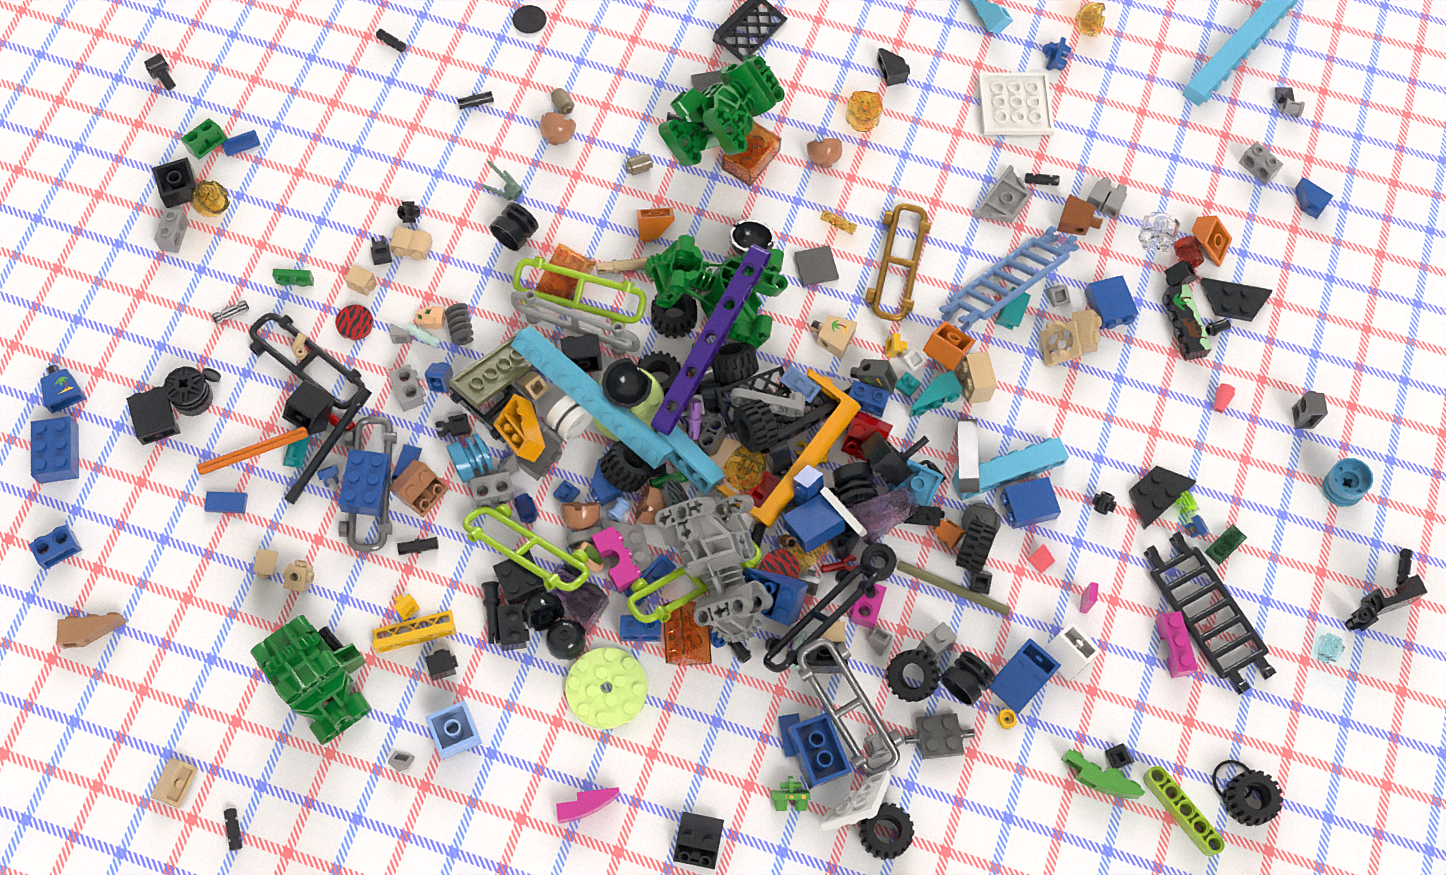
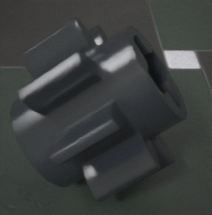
M415 201L401 202L402 206H399L397 210L398 217L403 220V223H415V218L420 216V208L415 205Z
M1102 491L1100 495L1096 493L1092 500V504L1095 505L1094 510L1103 515H1107L1109 511L1113 513L1117 506V502L1114 501L1115 496L1106 491Z

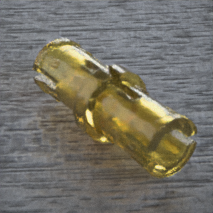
M826 209L821 215V220L851 235L857 229V224L844 219L842 215L838 216Z

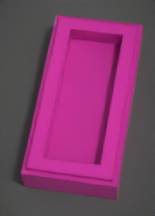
M1091 582L1083 591L1080 604L1081 613H1088L1097 602L1098 583Z

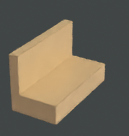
M169 758L150 798L179 808L198 768L181 760Z

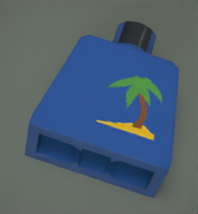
M58 365L49 366L47 368L49 375L40 380L44 405L52 414L87 399L67 369L60 370Z

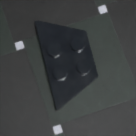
M1202 278L1200 281L1201 286H1204L1206 289V297L1212 305L1215 316L1252 322L1273 291L1272 289L1209 278Z
M1155 466L1129 490L1130 497L1135 503V510L1137 514L1139 513L1142 520V528L1145 530L1195 485L1197 481Z

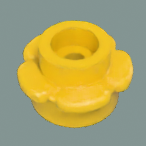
M1003 709L997 716V723L1003 729H1010V727H1014L1017 723L1016 714L1011 710Z

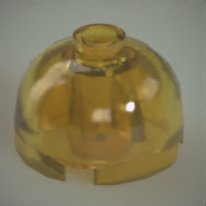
M1087 3L1076 13L1075 22L1081 33L1095 38L1098 37L1096 34H1101L1105 22V16H1102V11H1106L1104 3Z
M203 180L192 191L191 204L198 214L208 218L217 217L228 208L230 200L228 202L227 196L229 194L218 182Z

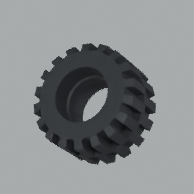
M683 293L672 307L662 308L656 305V294L655 300H652L651 322L654 329L658 330L660 335L664 333L667 338L673 336V339H677L679 335L682 338L685 336V333H691V329H694L697 323L698 308L696 299H693V296ZM671 308H677L682 310L684 314L680 317L672 318L664 312Z
M743 342L721 346L710 364L715 380L721 383H732L747 379L759 370L755 347L752 344Z
M652 351L651 355H643V359L640 358L638 365H636L650 374L664 372L669 376L667 380L660 382L664 396L668 393L681 370V364L677 362V358L675 356L671 358L670 353L663 354V351H659V353Z
M757 399L735 408L733 413L734 427L739 440L749 452L756 453L778 442V427L775 417L764 401Z
M621 440L614 443L600 462V469L604 474V478L608 480L610 485H613L617 490L620 489L622 492H637L654 472L653 467Z
M973 519L969 524L956 558V566L979 574L983 570L996 536V527Z
M911 649L903 651L891 659V664L886 669L888 671L886 679L889 680L887 685L888 688H892L893 695L897 694L899 696L898 699H904L906 702H919L934 693L939 686L938 681L941 679L939 672L941 671L940 667L937 668V661L931 658L932 655L924 653L925 651ZM911 663L918 665L924 674L923 683L917 688L909 686L903 678L905 666Z
M1255 770L1244 771L1233 777L1226 784L1227 789L1223 792L1227 796L1223 798V802L1228 804V807H1226L1227 812L1231 811V817L1233 819L1238 818V823H1246V826H1259L1272 820L1283 807L1279 805L1283 802V797H1280V794L1283 792L1281 788H1277L1278 782L1276 780L1272 781V776L1269 774L1264 775V771L1261 770L1257 772ZM1246 787L1254 788L1259 793L1262 801L1260 809H1255L1246 802L1244 796Z
M888 802L882 803L876 816L871 819H862L860 823L859 837H861V844L866 847L865 851L867 853L871 852L875 858L880 857L881 860L895 859L897 856H901L913 841L912 837L915 830L912 828L914 826L913 821L909 819L911 816L909 813L905 814L903 812L904 808L896 807L897 804L892 803L888 805ZM888 820L897 827L898 838L895 842L885 843L876 836L874 827L878 821Z

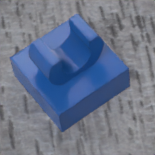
M337 464L317 471L319 480L324 479L325 487H329V478H333L336 484H339Z
M564 480L554 491L553 497L562 503L573 502L580 494V490L567 480Z
M1200 515L1192 517L1193 523H1188L1185 526L1186 529L1195 528V532L1190 535L1191 538H1196L1199 534L1203 537L1211 534Z

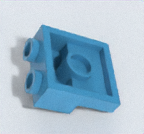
M908 459L907 463L914 473L899 486L891 485L889 489L893 491L891 497L906 504L910 502L914 505L930 506L944 475Z

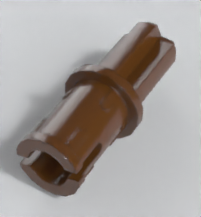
M789 534L777 536L778 540L775 541L776 545H779L784 550H792L798 546V542H795L797 539Z

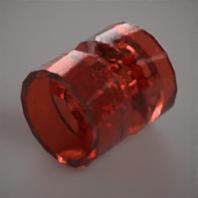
M1194 236L1181 238L1173 244L1175 254L1179 257V262L1182 260L1190 262L1193 268L1200 266L1204 262L1201 250L1198 249L1199 245Z

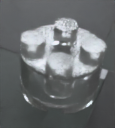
M1151 212L1149 216L1145 215L1138 235L1142 247L1146 250L1156 249L1170 252L1175 244L1180 228L1179 221L1176 218L1174 221L1170 218L1171 215L1163 212Z

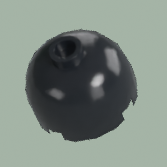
M550 592L533 594L526 601L523 608V616L528 628H534L535 631L549 629L559 617L562 619L565 613L561 601Z
M560 619L549 627L546 634V646L550 654L556 659L573 660L584 651L586 635L582 626L576 621Z

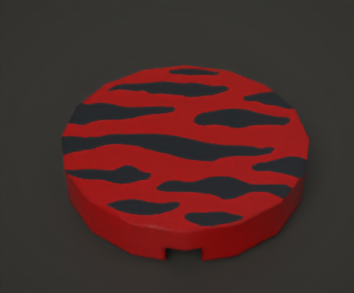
M350 305L340 310L336 316L335 324L338 333L343 338L356 341L370 334L374 320L371 312L366 307Z
M778 549L765 555L761 561L760 570L797 579L800 567L798 560L792 553L787 550Z

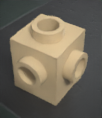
M295 560V562L288 564L283 572V578H285L283 588L299 592L309 590L315 576L313 572L314 566L307 565L308 562L303 560Z

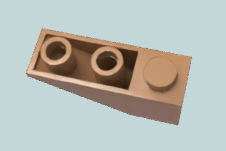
M109 612L104 616L88 614L86 617L81 618L67 616L65 619H58L56 644L63 649L85 647L127 623V620L117 612Z

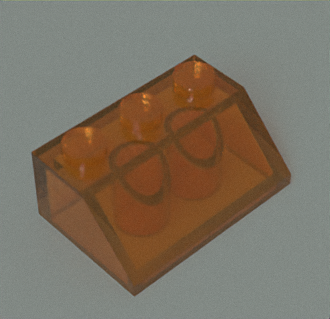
M690 601L670 612V619L663 623L665 660L667 664L687 666L712 663L709 625L699 626L694 621L697 602Z

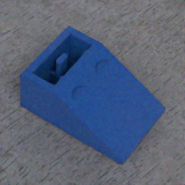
M749 567L745 568L743 575L745 576V583L751 581L760 582L773 598L772 606L767 610H762L761 614L786 626L797 622L808 584L789 576ZM759 597V604L762 605V600Z
M1029 638L996 675V680L992 685H989V689L1014 712L1019 714L1060 668L1061 664Z

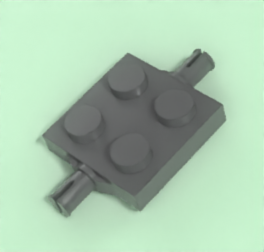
M957 713L917 717L916 735L904 736L905 744L918 743L922 759L964 755L963 738H975L974 729L962 730Z

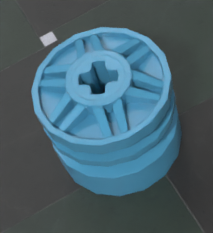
M478 433L472 435L474 444L471 443L469 437L465 438L467 445L465 448L458 441L446 446L463 483L475 478L473 470L475 468L482 475L485 474L482 466L484 464L488 471L494 470L488 447L479 437Z
M1345 458L1339 460L1324 478L1322 483L1323 493L1331 503L1337 506L1350 507L1356 505L1372 487L1374 481L1373 473L1369 466L1359 459Z

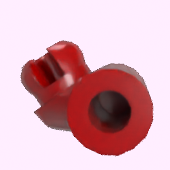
M331 413L329 423L336 427L341 419ZM353 421L350 422L346 430L355 428Z

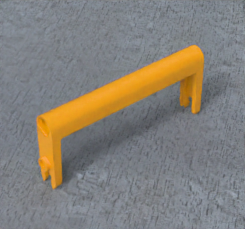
M809 368L806 370V375L822 387L821 391L831 399H835L839 405L760 508L753 506L752 510L746 512V514L758 523L764 524L768 529L794 497L793 478L807 465L816 468L861 408L854 399L835 387L829 378L821 377ZM724 484L721 487L718 485L716 487V491L724 498L738 495Z

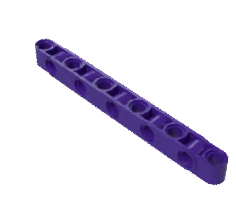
M753 244L748 250L656 412L650 425L655 430L666 436H669L759 280L771 257V252L756 244ZM748 269L754 270L751 276H745V271ZM729 302L735 303L734 308L731 310L726 309V305ZM709 336H715V341L711 344H708L707 338ZM691 369H696L694 377H688V372ZM677 403L676 410L669 411V405Z

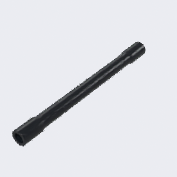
M365 387L361 388L348 410L298 481L284 497L286 501L293 505L304 491L305 486L350 422L371 396L372 392Z

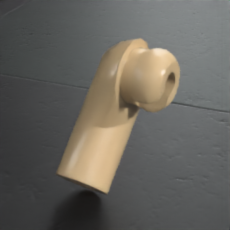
M302 333L297 334L291 348L294 356L298 359H303L307 355L303 345L307 336Z

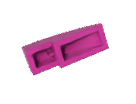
M619 787L577 792V801L556 803L558 823L573 822L598 812L620 796Z

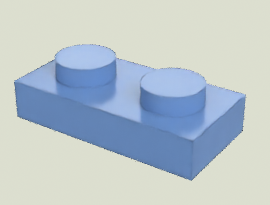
M793 365L788 367L779 380L794 392L802 393L809 403L814 400L822 388Z

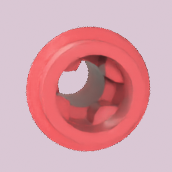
M1222 383L1220 387H1217L1213 410L1220 413L1224 412L1235 396V388L1233 386Z

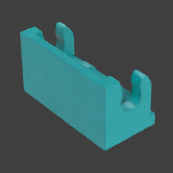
M1013 286L1009 291H1014L1016 287ZM1023 292L1000 309L995 324L1013 330L1014 326L1019 327L1031 295Z

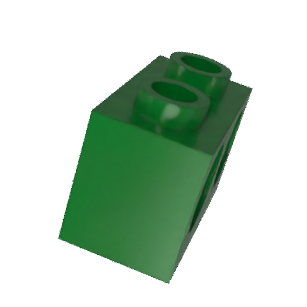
M208 118L180 138L188 152L200 160L226 141L227 137L220 126Z

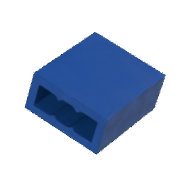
M1123 275L1088 283L1084 291L1091 309L1101 317L1102 325L1100 330L1105 328L1113 329L1121 324L1129 325L1135 321L1139 313Z
M1049 477L1004 487L1000 495L1001 503L1007 510V521L1009 524H1012L1013 529L1054 520L1061 513Z
M822 493L783 516L785 530L797 539L796 542H798V545L806 554L845 531L846 520Z

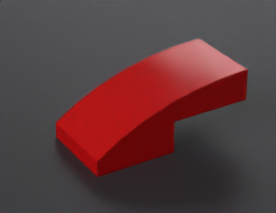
M767 470L757 484H754L747 493L753 498L754 506L757 508L764 504L781 482L780 479Z

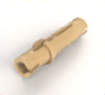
M650 256L619 261L613 259L611 262L596 263L597 274L613 272L618 274L621 271L645 268L647 258H650Z

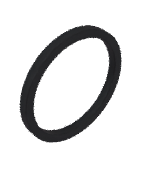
M1226 760L1216 766L1212 775V781L1215 790L1221 797L1225 798L1227 796L1217 786L1216 774L1218 769L1224 764L1234 763L1240 765L1248 772L1249 768L1245 764L1236 760ZM1250 787L1249 792L1245 795V799L1251 795L1254 788Z

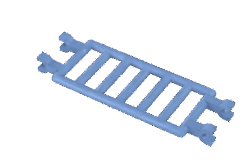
M1050 226L1040 238L1029 239L951 296L950 304L939 307V311L945 313L941 316L942 320L949 321L960 308L969 312L967 316L963 315L958 318V321L964 324L960 327L964 332L969 331L972 324L979 319L987 320L1070 258L1068 253L1079 249V245L1074 244L1077 237L1070 235L1063 245L1056 248L1049 245V243L1059 240V237L1053 234L1057 231V228ZM1034 245L1058 256V258L1052 262L1028 251V249ZM1022 255L1045 266V268L1038 272L1014 259ZM1009 265L1032 277L1025 282L1001 269ZM992 275H996L1018 286V288L1011 292L987 279ZM981 284L1004 296V298L997 302L974 289ZM968 294L991 306V308L983 312L960 299Z

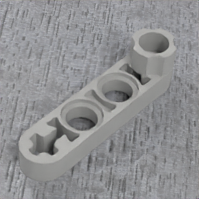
M735 388L731 391L730 401L738 406L760 399L767 404L772 413L795 418L804 415L806 397L799 392L790 393L788 398L742 388Z

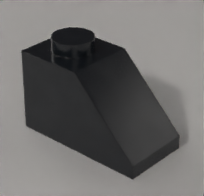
M879 48L877 61L886 85L892 86L907 82L910 67L905 63L904 58L884 48Z
M787 440L768 447L764 458L771 473L774 476L779 474V477L786 475L793 466Z

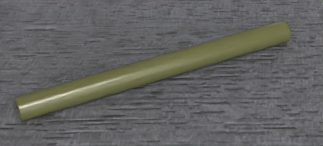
M900 560L897 566L899 571L1002 615L1008 616L1011 607L906 562Z

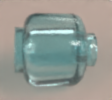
M1331 633L1321 635L1314 647V653L1318 655L1317 659L1326 664H1329L1330 661L1338 662L1345 649V645L1342 643L1343 639Z

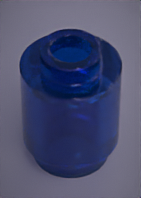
M528 493L517 496L514 499V506L520 521L526 522V524L535 522L539 512L533 498Z

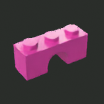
M612 526L592 535V543L601 559L607 556H615L619 559L618 565L609 570V576L617 592L620 593L630 588L632 583L639 579L641 572L637 564H632L630 560L633 558L628 547L624 548L622 544L624 539L620 531L616 532Z
M1181 611L1161 614L1155 622L1160 640L1165 639L1168 644L1169 656L1166 661L1171 678L1192 675L1198 670Z

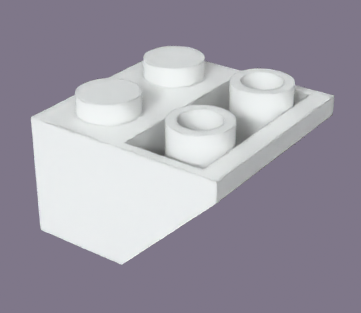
M1073 621L1044 648L1050 656L1061 664L1057 672L1067 682L1071 681L1102 652Z

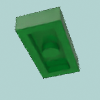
M273 269L272 276L276 284L282 286L298 285L300 287L313 286L314 277L310 270Z

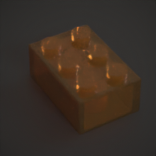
M754 122V129L745 138L747 141L746 151L731 156L725 153L722 156L721 162L722 170L750 187L781 150L782 141L781 137Z

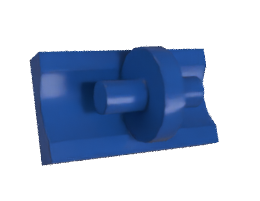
M1061 37L1060 42L1055 44L1049 42V44L1043 46L1042 52L1046 58H1049L1046 66L1047 70L1050 71L1056 68L1061 71L1066 67L1067 61L1061 58V56L1066 58L1072 49L1065 44L1066 38Z

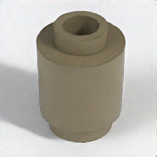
M558 88L551 93V101L560 114L568 115L573 111L575 104L565 90Z
M643 153L628 158L625 166L627 172L634 176L649 171L650 168H653V163L650 155Z

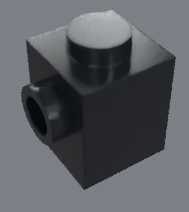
M1185 260L1176 263L1164 271L1167 276L1165 280L1170 287L1190 284L1198 279L1192 264Z
M437 650L433 655L425 657L432 681L457 674L455 670L456 667H459L456 655L452 656L449 650Z

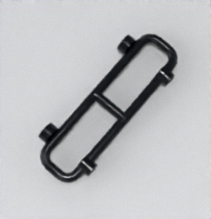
M267 313L250 327L249 335L253 340L249 345L250 350L258 357L266 351L302 381L308 380L328 392L302 371L317 356H320L345 376L351 384H355L358 387V391L348 401L341 402L335 397L333 406L336 408L348 409L361 388L365 387V384L360 379L362 375L358 370L353 368L349 371L308 337L304 345L312 351L301 362L294 365L257 335L258 329L267 321L274 320L283 330H287L296 337L301 332L292 325L294 322L288 315L281 317L276 313Z
M869 564L859 565L851 572L846 569H840L835 576L838 584L783 638L770 637L766 640L765 649L768 652L763 658V665L776 673L786 670L792 664L798 665L797 655L801 648L820 638L864 594L871 595L874 593V584L880 576L879 570ZM863 572L872 574L866 581L862 580L859 583L858 589L830 616L821 613L859 574ZM814 618L823 622L796 650H790L787 653V658L782 663L775 664L771 662Z

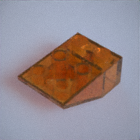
M561 243L558 244L549 264L586 274H591L597 263ZM545 270L535 291L573 300L578 279Z

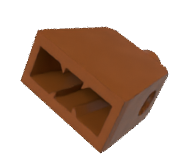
M1069 194L1057 231L1084 236L1087 234L1089 227L1100 229L1103 219L1093 216L1095 211L1094 205Z

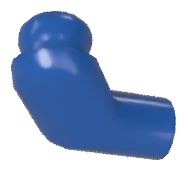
M711 629L709 632L711 644L716 648L723 647L725 640L718 638V632L712 633Z

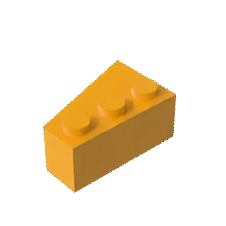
M514 394L493 425L517 456L535 462L545 448L534 408L530 400Z

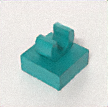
M906 372L897 381L895 388L910 398L920 387L921 382Z

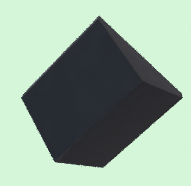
M833 642V643H834L835 645H838V644H840L841 642ZM825 646L816 648L805 657L813 673H842Z

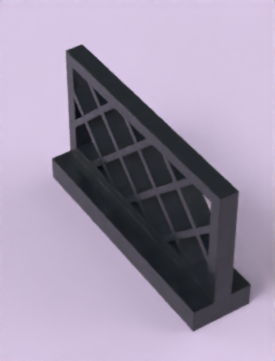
M747 0L714 32L712 41L723 45L743 62V55L739 52V48H748V54L750 56L753 55L788 18L767 0ZM763 4L767 8V12H759L758 7ZM756 16L757 22H748V17ZM759 16H768L769 23L760 22ZM771 16H777L781 21L779 23H772ZM737 27H746V33H737ZM748 27H757L758 33H749ZM760 27H769L770 32L761 33ZM727 37H735V44H729L725 39ZM738 37H747V44H738ZM749 37H758L759 43L750 44Z
M783 366L714 390L726 427H724L726 434L736 432L734 420L730 421L728 415L730 408L735 410L736 406L732 405L731 401L729 403L724 401L721 392L726 390L731 393L732 389L730 388H739L743 384L749 387L748 390L752 391L753 389L756 392L768 394L766 389L771 384L777 388L776 393L787 387L781 381L779 384L771 381V377L775 372H779L780 378L785 373ZM758 378L765 381L762 390L754 387ZM773 413L774 417L781 416L780 414Z
M785 387L772 395L788 398V393L791 389ZM820 390L816 396L822 397L825 401L824 404L814 403V400L811 403L805 401V405L810 406V411L808 413L804 412L802 417L795 418L793 421L784 420L785 415H782L781 419L775 417L776 422L781 423L778 429L777 443L784 440L788 441L830 417L838 407V402L835 399L831 400L829 396Z

